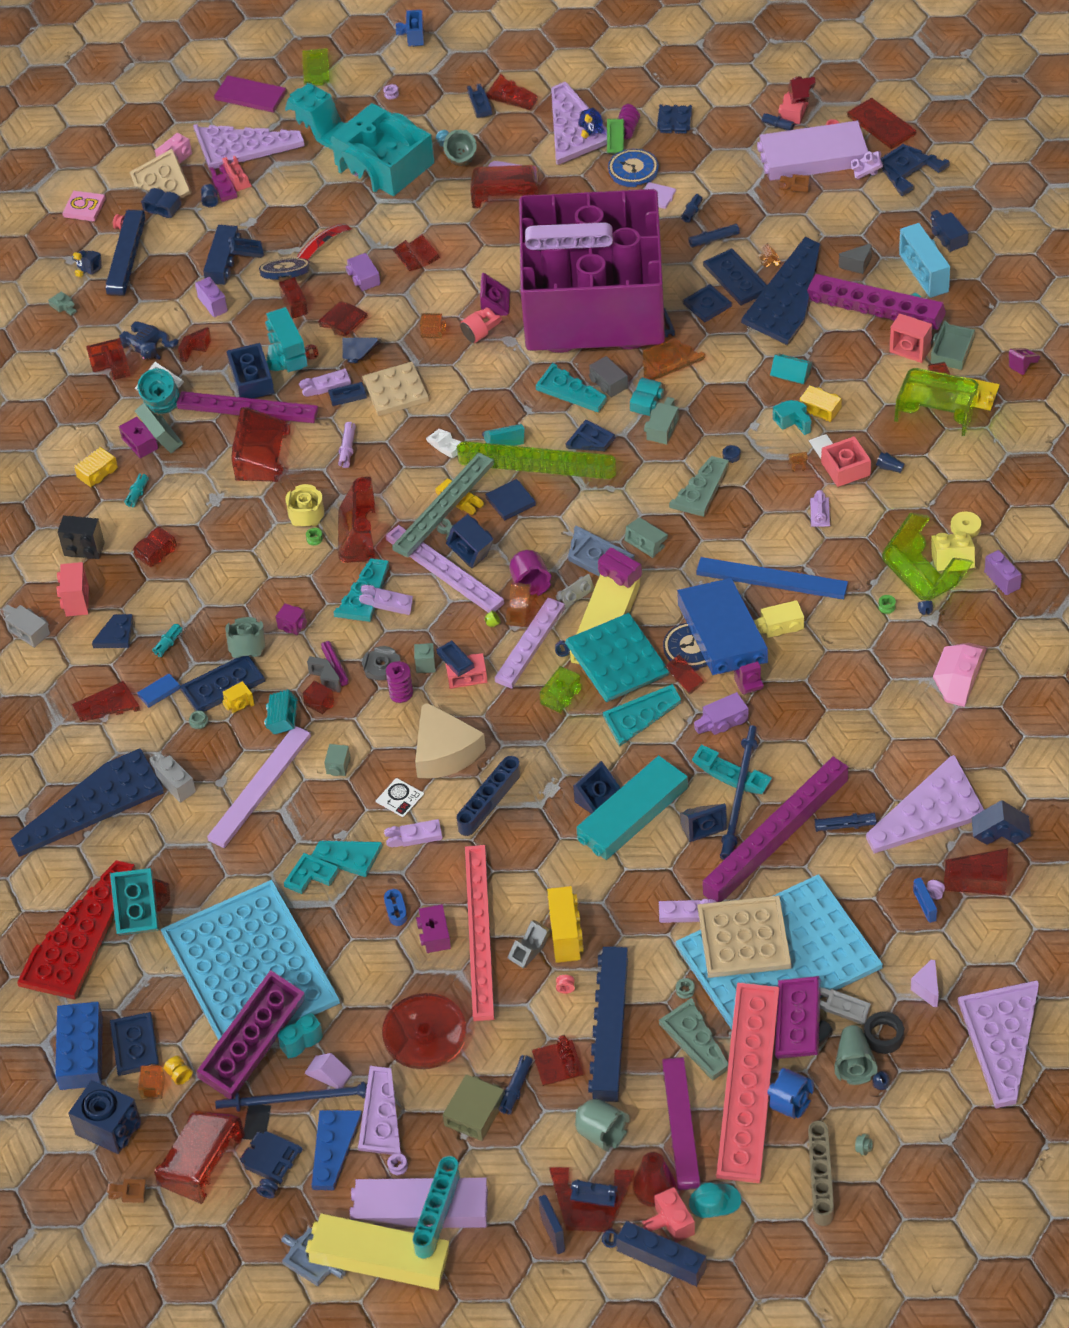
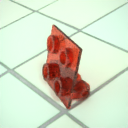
M565 1035L559 1036L556 1044L532 1050L543 1086L584 1075L573 1040H569Z

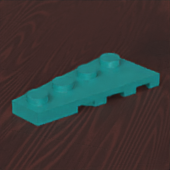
M672 684L604 711L603 718L620 747L681 704V698Z

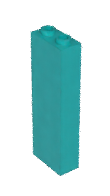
M658 755L577 826L578 841L592 849L595 855L601 856L607 861L688 789V776Z

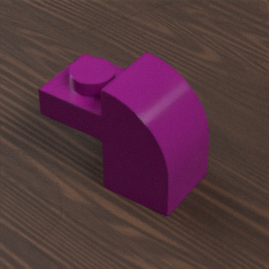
M758 662L744 665L740 669L734 670V680L743 695L763 689L761 667Z

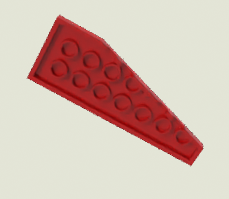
M118 860L114 861L100 876V881L94 887L91 886L87 890L86 896L82 900L79 899L59 920L58 926L45 935L44 941L33 948L17 981L18 987L76 1000L114 917L110 873L135 870L134 864Z

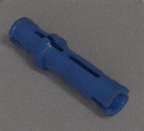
M735 223L713 231H704L702 234L689 237L688 242L691 248L703 244L708 245L715 240L739 234V227Z
M875 812L859 815L852 813L850 816L814 819L815 830L818 832L851 827L858 829L860 826L876 825Z
M527 1055L520 1056L509 1086L504 1090L505 1095L499 1106V1111L503 1114L507 1112L510 1115L516 1100L521 1096L520 1090L533 1063L532 1058Z

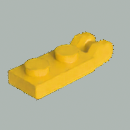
M447 478L435 488L436 494L440 495L452 481ZM470 492L456 505L457 508L471 515L476 512L474 506H477V508L484 506L483 501Z

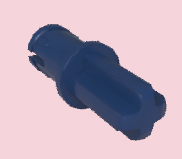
M767 113L762 116V122L773 125L776 129L781 128L787 131L794 129L795 122L783 119L781 116L776 117Z
M695 194L691 201L686 204V209L681 215V219L684 222H690L693 215L698 212V207L703 200V197L699 194Z

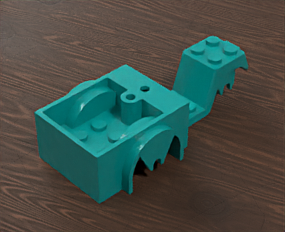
M311 83L306 84L301 89L297 88L290 94L287 100L285 111H295L298 124L300 125L303 121L306 128L310 126L317 142L333 150L338 172L341 174L348 166L351 174L357 173L360 179L365 171H367L371 179L373 192L381 189L394 197L434 164L431 134L415 126L413 122L402 114L390 113L371 103L349 122L344 123L341 121L331 94Z

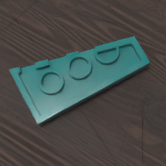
M553 362L536 384L537 391L595 412H599L607 401L606 395L590 385H584L582 380L573 378L569 375V372L559 369Z
M370 558L359 574L357 582L352 584L348 595L344 596L339 608H336L333 612L334 617L371 622L375 608L359 601L360 596L363 594L361 593V587L363 585H371L382 589L389 561Z

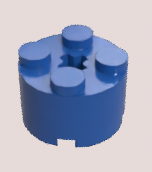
M782 1068L775 1084L772 1083L768 1088L767 1094L770 1096L769 1107L788 1117L800 1118L809 1106L810 1100L807 1098L809 1093L813 1094V1080L789 1069Z

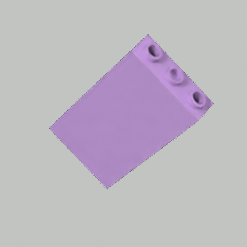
M858 121L760 135V142H757L758 152H761V163H764V173L768 174L769 181L780 179V176L792 177L793 174L811 175L852 169L851 161L854 159L861 160L868 153Z

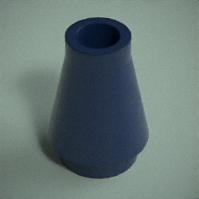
M881 452L876 462V466H879V469L898 473L902 472L905 464L888 452Z

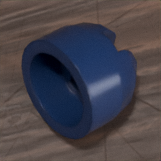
M932 601L917 603L919 613L922 615L932 613Z
M564 640L558 641L555 645V652L558 656L565 657L570 653V649ZM562 644H563L564 649H565V651H563V652H561V647H560V645H562Z
M884 1071L877 1072L876 1075L874 1074L873 1086L878 1090L887 1089L890 1085L889 1075Z
M607 1229L602 1235V1243L608 1248L616 1247L618 1231ZM610 1233L614 1234L613 1242H609Z

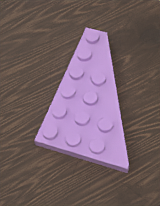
M566 82L551 87L556 164H562L607 145V128ZM586 114L592 117L590 123L594 125L593 131L588 128L589 123L585 121ZM582 130L589 134L585 139L581 136Z
M198 124L193 125L208 168H219V165L223 164L222 158L227 157L229 163H232L234 161L233 156H236L239 163L304 146L300 131L295 130L272 132L264 128L252 129L245 127L244 130L234 129L232 126L209 125V127H198Z
M955 755L950 756L866 833V839L873 853L972 823L971 817L984 810Z
M1038 981L958 997V1004L995 1108L1014 1105L1017 1102L1037 998Z

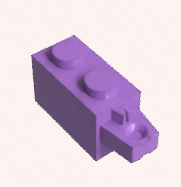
M737 692L704 706L703 716L694 722V729L698 734L711 731L713 735L725 732L729 728L748 721V707Z

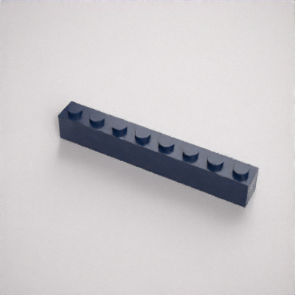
M603 947L602 955H598V967H601V972H597V985H600V989L595 991V1002H598V1007H594V1020H597V1025H593L592 1035L593 1038H596V1043L591 1045V1056H594V1061H590V1074H593V1080H589L588 1092L592 1093L593 1099H600L604 1102H618L628 947Z

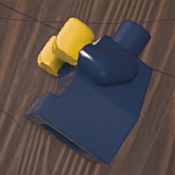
M81 250L79 253L75 252L72 259L77 261V267L80 269L75 270V276L82 277L86 272L93 275L102 268L101 253Z

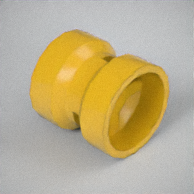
M179 1055L171 1057L164 1065L165 1072L172 1076V1080L176 1085L186 1083L193 1074L191 1068L185 1065L184 1060Z

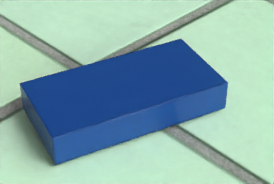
M167 674L137 693L138 697L149 708L178 691L180 685L170 674Z
M922 878L914 879L913 893L928 922H934L937 918V908Z

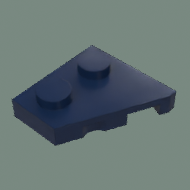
M585 419L565 445L567 449L606 451L615 440V434Z
M114 614L92 641L93 648H129L133 615Z

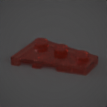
M502 74L498 76L486 93L488 99L531 110L538 101L536 94L524 87H518L514 81H508Z

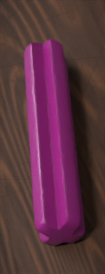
M322 642V651L338 675L340 685H347L349 683L348 677L331 642Z

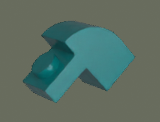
M788 400L773 406V420L782 430L795 424L804 435L811 432L812 420L807 414V406L804 403Z

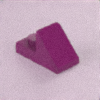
M1027 348L1010 349L1009 367L1024 375L1029 364L1038 362L1040 355Z

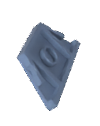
M578 526L574 527L568 560L579 567L600 576L598 559L610 547L633 560L635 559L633 554Z

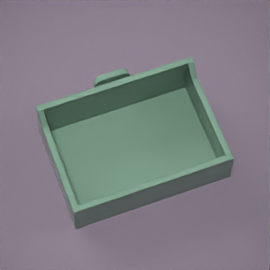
M944 321L939 334L935 333L933 338L935 344L931 351V363L962 370L974 340L975 330L951 325Z
M145 403L135 410L153 436L171 454L183 444L162 415H156Z

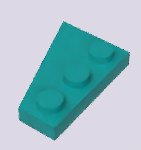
M319 841L311 856L338 866L340 870L367 877L383 846L382 842Z

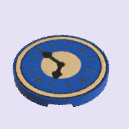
M627 149L615 154L610 159L608 172L617 184L626 187H637L639 184L648 183L655 179L658 174V161L648 151Z

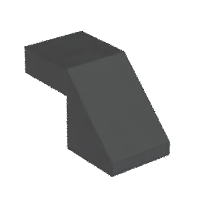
M309 656L307 661L309 674L320 676L322 689L340 693V679L329 661Z
M536 920L531 921L524 938L515 940L507 958L520 967L526 968L543 949L551 930Z

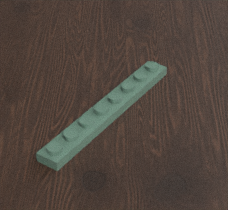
M478 453L392 545L393 551L408 558L494 465V460Z

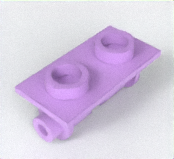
M818 490L814 494V498H810L811 527L830 526L829 498H825V493L822 490Z

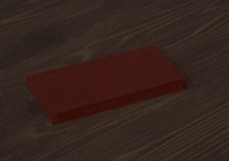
M872 97L847 112L848 118L852 121H858L859 126L890 149L916 135V129Z

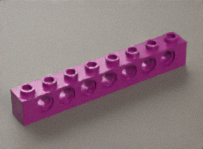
M815 274L807 289L810 300L815 303L828 304L832 307H841L846 310L858 311L862 314L892 319L893 321L896 320L900 313L932 324V329L938 330L946 315L943 302Z

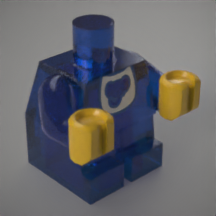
M594 107L580 112L578 126L585 129L581 133L584 139L597 132L599 134L604 132L602 127L603 119Z

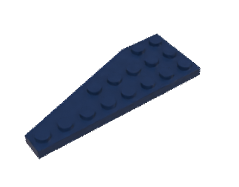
M806 236L803 238L742 317V324L785 345L789 344L804 322L809 299L807 289L813 280L820 243Z
M141 748L103 764L10 838L18 856L21 857L163 794L164 790Z

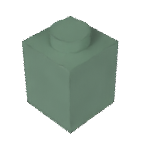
M414 644L416 673L436 672L434 644Z
M329 744L324 762L326 774L346 776L350 761L349 746Z

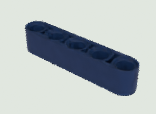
M505 757L459 811L456 819L458 832L461 835H472L520 778V762L517 757Z

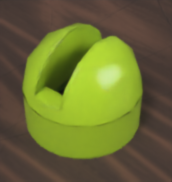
M494 610L485 616L484 620L489 627H495L501 623L499 616Z

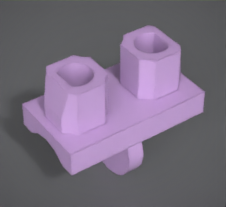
M879 151L874 153L868 152L863 159L851 161L855 178L860 179L868 174L876 175L878 173L877 169L883 167Z

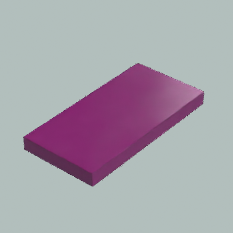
M227 75L214 98L217 101L274 113L286 94V88Z
M820 977L778 980L776 1058L818 1055Z

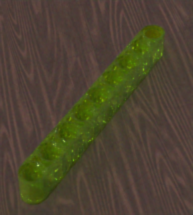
M468 441L460 442L457 445L458 462L464 466H467L478 453H481L494 460V465L491 468L601 479H611L616 475V459L612 455Z

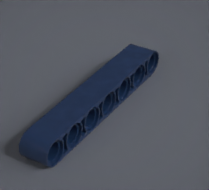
M126 210L106 282L107 295L124 296L126 294L145 224L144 210Z

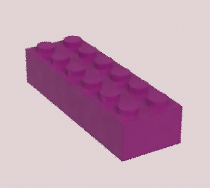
M270 970L197 1069V1078L228 1099H233L278 1038V1033L286 1027L304 1002L305 992Z

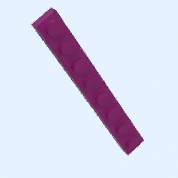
M181 391L177 401V409L315 423L318 414L317 405Z

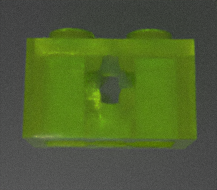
M560 666L539 692L540 704L561 713L565 707H568L572 697L579 693L581 689L580 675Z

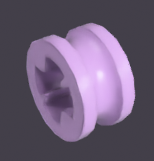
M390 84L384 87V96L387 99H395L399 96L396 85Z
M930 880L927 883L926 888L931 898L941 899L945 890L944 884L937 880Z
M396 1153L389 1157L387 1164L392 1174L401 1175L407 1171L408 1163L403 1154ZM398 1161H401V1164H399L398 1167L394 1166V1164H397Z

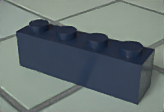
M217 226L203 270L204 279L211 277L216 285H226L227 278H230L231 266H234L235 254L230 252L228 239L230 237L242 238L238 226Z
M628 1221L625 1222L616 1238L618 1252L696 1287L706 1271L705 1255Z

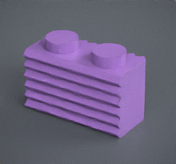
M366 253L347 259L348 266H346V271L349 276H353L352 279L355 286H359L364 291L380 285L379 272Z
M211 277L196 282L198 298L213 317L228 311L225 295L212 281Z
M1000 550L986 556L984 573H987L986 575L993 580V583L998 585V588L1004 592V595L1020 589L1022 574Z

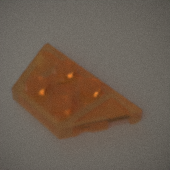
M674 338L643 351L644 378L650 380L661 378L704 360L705 353L702 351L697 353L692 350L691 346L682 344L681 341Z

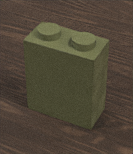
M466 1074L443 1113L444 1126L483 1141L499 1113V1106L505 1095L504 1089L497 1084L484 1082L477 1076L472 1077Z

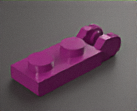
M219 165L221 174L217 176L213 167L209 168L212 182L217 187L221 202L237 198V193L228 173L225 171L224 165Z

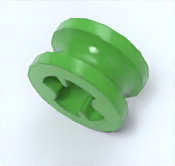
M319 528L307 530V543L310 545L320 544L323 541L322 531Z
M891 595L881 596L878 606L879 611L884 614L894 612L895 598Z

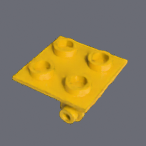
M964 377L961 388H958V396L955 403L991 411L1000 384Z

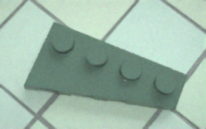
M711 456L698 470V474L688 481L689 484L678 492V496L670 501L669 508L704 517L728 468L729 460Z
M692 998L659 1020V1025L712 1081L728 1070V1062L718 1044L715 1043L711 1031L705 1025L700 1011L698 1012Z

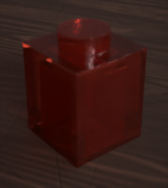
M315 680L302 693L304 704L322 715L334 704L333 691Z

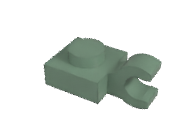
M62 291L48 300L49 305L58 312L65 310L69 315L77 312L73 308L75 304L72 298Z

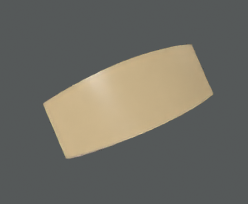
M428 703L422 705L415 760L417 778H439L457 773L471 765L486 750L484 733Z

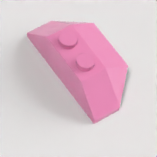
M972 643L944 647L933 679L947 703L965 707L987 647Z

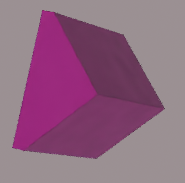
M483 272L481 274L480 292L481 310L490 308L495 315H508L510 289Z

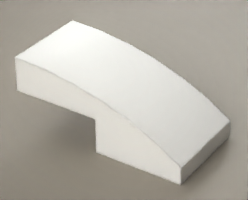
M442 429L436 430L426 438L434 448L451 458L456 457L466 449L463 442L453 439L450 432Z

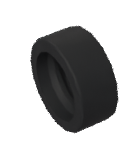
M882 1011L874 1013L866 1020L864 1035L870 1049L876 1053L888 1054L900 1048L904 1039V1025L897 1015ZM878 1025H889L896 1030L897 1034L891 1040L882 1041L874 1038L871 1032Z

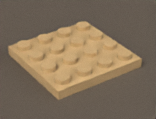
M779 896L697 904L708 978L791 969Z

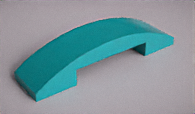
M701 744L692 761L714 778L736 788L740 767L719 758V752ZM755 769L752 773L748 771L744 791L763 794L772 777Z

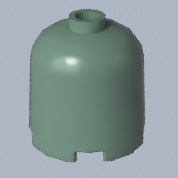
M453 130L444 139V152L450 162L461 166L467 165L474 159L477 146L476 140L467 130Z
M591 1099L577 1109L575 1127L581 1136L609 1152V1148L613 1147L616 1149L627 1134L624 1128L626 1122L630 1123V1118L627 1113L600 1099Z

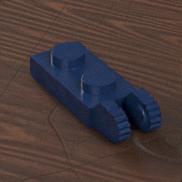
M477 84V91L474 92L471 86H467V92L476 118L492 115L490 103L481 84Z

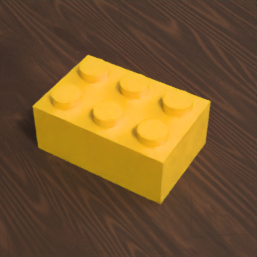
M572 886L547 889L555 961L559 963L580 960V952H583V939L577 894L572 893Z

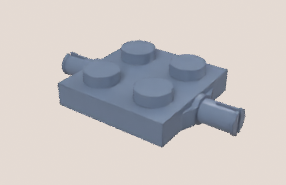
M310 1227L297 1240L288 1234L282 1237L281 1242L291 1247L289 1253L282 1260L283 1265L316 1286H319L330 1273L340 1279H343V1276L346 1275V1271L343 1269L309 1262V1253H306L308 1240H312L314 1236Z

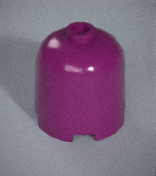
M523 550L515 554L511 559L509 565L510 573L516 590L520 595L529 597V595L537 594L539 596L547 591L551 585V574L538 552Z

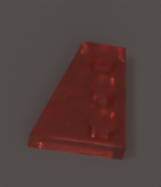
M124 681L72 704L73 710L80 722L104 718L107 714L116 713V715H121L123 711H141L139 704Z

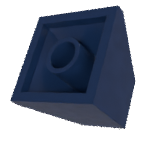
M342 338L343 359H347V362H358V359H363L382 341V338Z
M725 803L699 806L680 813V824L689 843L727 830Z

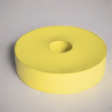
M959 512L951 520V531L953 534L962 531L969 533L970 537L973 538L981 530V520L972 512Z

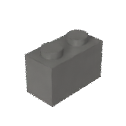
M607 356L589 365L590 380L596 383L602 392L607 393L611 398L628 388V375Z

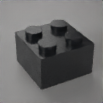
M63 515L57 531L63 555L100 559L105 542L99 518Z

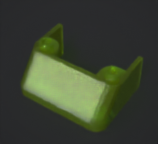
M912 368L907 372L896 398L894 421L898 422L902 411L913 413L919 409V406L954 413L953 418L956 422L963 424L961 435L965 436L972 420L978 393V382L969 378Z
M909 513L883 550L882 559L920 600L929 601L956 587L973 564V561L953 557L942 574H940L921 554L925 548L926 541L920 532L930 517L928 515Z

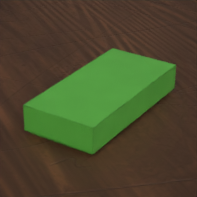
M607 119V153H619L624 150V119Z

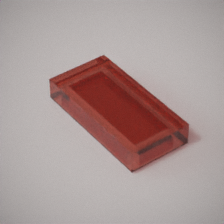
M680 655L664 666L689 695L704 683L702 678Z

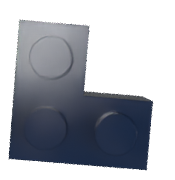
M1003 800L971 817L973 837L986 845L1000 837H1004L1016 845L1031 836L1029 816Z

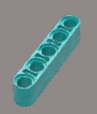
M446 1156L440 1160L413 1234L414 1252L421 1259L429 1258L434 1253L458 1185L460 1171L458 1160L455 1157Z

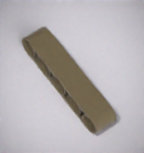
M814 1121L809 1125L808 1129L813 1218L816 1224L827 1226L833 1221L834 1209L828 1127L824 1122ZM819 1191H825L826 1193H825V1194H820V1193H818V1192H819ZM822 1210H823V1211H827V1213H824V1214H823V1213H820L819 1211H822Z

